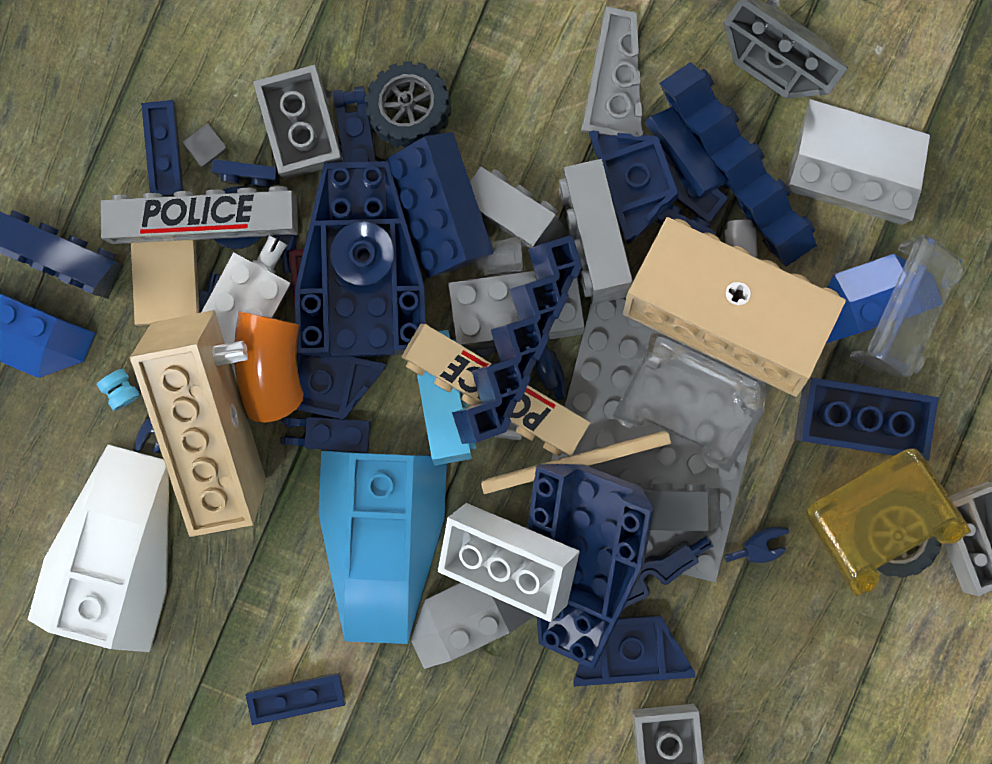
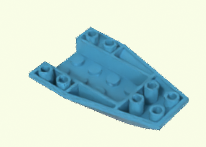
M321 451L318 514L344 641L408 644L445 519L447 464L435 466L431 455Z

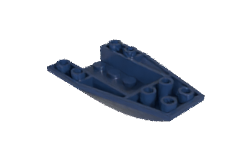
M388 161L324 163L295 287L296 324L300 325L297 354L329 358L401 355L404 353L419 325L426 324L424 283ZM360 221L371 222L380 226L390 236L394 246V261L388 274L380 281L366 286L354 285L343 280L334 270L330 257L331 245L337 233L345 226ZM367 249L359 253V259L362 261L367 260L370 256V252Z
M539 464L536 466L528 520L529 530L580 551L567 606L551 622L536 616L539 645L591 669L596 667L644 568L654 508L640 486L583 464Z

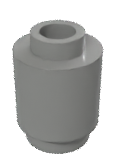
M733 220L727 222V229L724 230L725 244L731 247H742L751 256L758 258L756 228L753 227V221Z

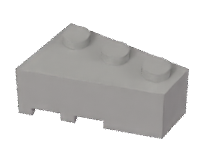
M480 167L471 179L470 184L482 218L499 230L502 229L516 238V242L523 247L526 245L529 248H533L569 235L567 229L557 217L558 210L544 200L540 204L531 199L533 194L519 184L515 188L507 183L508 178L496 169H492L489 172Z
M984 482L929 504L936 511L940 519L943 542L963 593L975 596L992 591V482Z

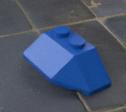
M891 254L834 274L826 288L836 291L841 298L846 299V302L826 343L873 329L941 304L931 274L896 254Z
M0 292V362L37 378L85 362L97 334L96 332Z

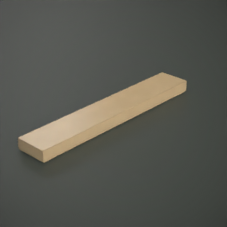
M660 431L542 464H583L590 466L671 444L668 432ZM537 465L482 480L483 493L487 494L534 481Z

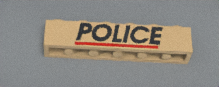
M420 324L401 356L408 361L405 367L420 376H423L425 372L436 378L433 383L449 393L453 388L463 393L464 395L461 400L471 406L481 403L472 370L492 363L430 326ZM528 385L521 401L517 402L510 417L511 422L518 426L515 432L533 441L534 437L541 439L545 442L542 448L558 457L562 452L572 456L590 424L589 421Z

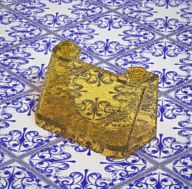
M907 449L816 501L809 507L806 513L813 529L855 597L868 593L877 586L880 579L877 568L929 538L935 536L940 543L953 544L971 532L929 464L917 449Z

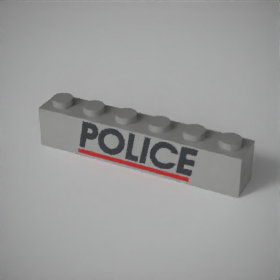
M284 186L270 187L269 192H256L254 188L237 189V193L225 194L223 190H207L206 195H194L193 192L179 191L174 193V197H162V194L145 193L143 198L131 199L129 195H113L111 200H101V238L110 244L298 235L297 196L291 190L288 191V188Z

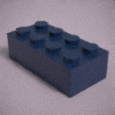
M453 132L424 136L387 158L427 278L455 272L494 254Z
M810 377L801 391L794 440L929 461L939 397Z

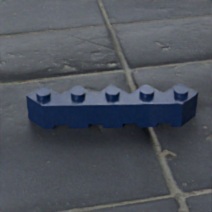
M690 62L659 84L669 106L673 107L678 115H681L694 137L724 175L727 181L723 185L726 189L729 187L739 201L737 205L747 220H752L753 224L757 226L760 233L765 237L762 241L767 249L787 267L815 248L817 244L813 236L815 227L806 216L801 218L792 210L787 198L790 195L789 189L781 179L776 181L766 172L762 162L765 156L761 148L755 142L750 144L741 136L736 124L739 122V118L731 106L725 107L715 98L711 88L714 82L710 74L705 69L699 70Z
M572 235L528 249L537 280L509 289L519 321L491 329L500 361L472 370L481 403L452 412L462 444L477 443L507 431L517 402L521 401L531 379L529 377L536 361L540 359L550 337L548 334L555 319L559 318L569 296L567 294L573 280L577 278L582 267Z

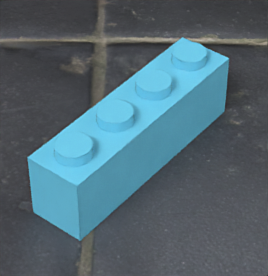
M448 330L439 331L441 334L450 338ZM425 372L423 376L417 374L434 465L472 459L471 450L477 449L476 443H461L452 412L469 407V404L461 400L460 392L453 388L449 393L435 385L433 382L436 378Z

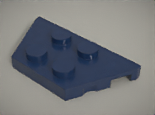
M592 130L589 132V136L597 159H602L613 206L626 243L630 244L679 197L658 136L642 135L636 137L628 133H618L616 136L599 134V131Z
M297 354L298 375L304 393L303 401L297 410L345 420L386 369V364L355 357L329 358Z
M661 615L620 617L596 667L591 669L579 663L573 678V685L576 687L695 678L696 675Z

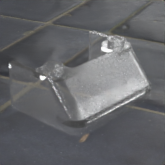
M925 235L917 236L899 244L897 250L909 254L886 309L868 349L854 351L849 357L894 378L909 377L913 372L917 374L921 370L925 361V356L922 354L953 285L958 284L964 273L960 258L936 240Z

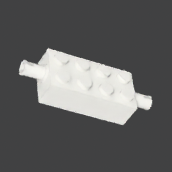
M270 235L257 260L253 259L251 262L233 252L202 312L215 310L225 344L235 341V329L239 311L275 318L292 286V283L275 275L276 271L273 270L287 245L279 241L272 252L277 239ZM231 363L236 378L235 365L234 363Z

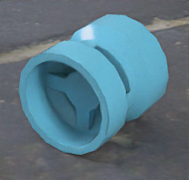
M124 368L112 372L96 384L101 393L108 396V404L113 412L122 409L141 396L136 387L129 384V376Z

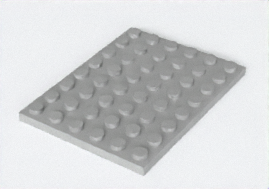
M616 299L592 305L591 302L564 406L589 421L590 424L572 455L660 431L668 432L671 444L593 464L589 467L630 483H641L642 489H653V484L671 483L673 488H685V484H705V488H720L719 527L710 531L650 530L645 558L662 556L684 541L692 545L707 535L714 547L698 555L699 563L682 574L716 582L766 383L622 315L626 301L624 299ZM562 452L558 457L552 454L551 461L568 457L570 455H567Z

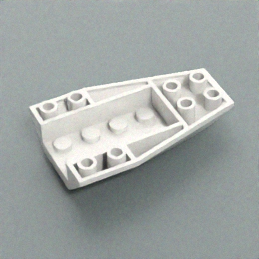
M107 445L44 558L28 616L29 621L48 633L108 649L151 651L167 593L169 474L164 459Z

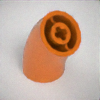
M239 311L234 342L243 341L247 346L248 360L234 363L240 398L247 416L251 420L263 423L277 421L295 411L303 401L304 393L300 384L297 367V342L300 325Z

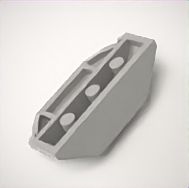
M460 582L425 599L411 642L424 669L452 661L512 632L535 617V615Z

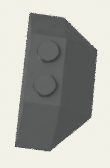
M738 0L723 23L725 32H727L734 64L786 99L819 94L829 95L848 69V66L824 39L773 5L758 0Z

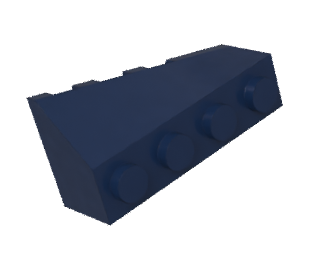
M12 210L10 215L0 212L1 254L21 263H27L30 267L43 273L59 277V280L79 287L90 294L109 299L123 267V264L114 261L116 254L102 248H98L97 252L86 249L88 242L72 235L69 236L68 240L57 236L58 229L42 222L39 228L28 223L30 217Z

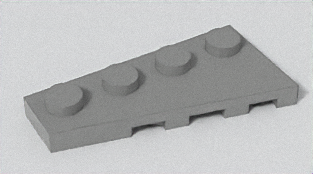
M607 6L604 9L581 132L589 133L595 130L599 131V134L617 136L618 133H628L636 137L643 135L641 127L642 104L640 102L639 90L640 71H638L637 13Z

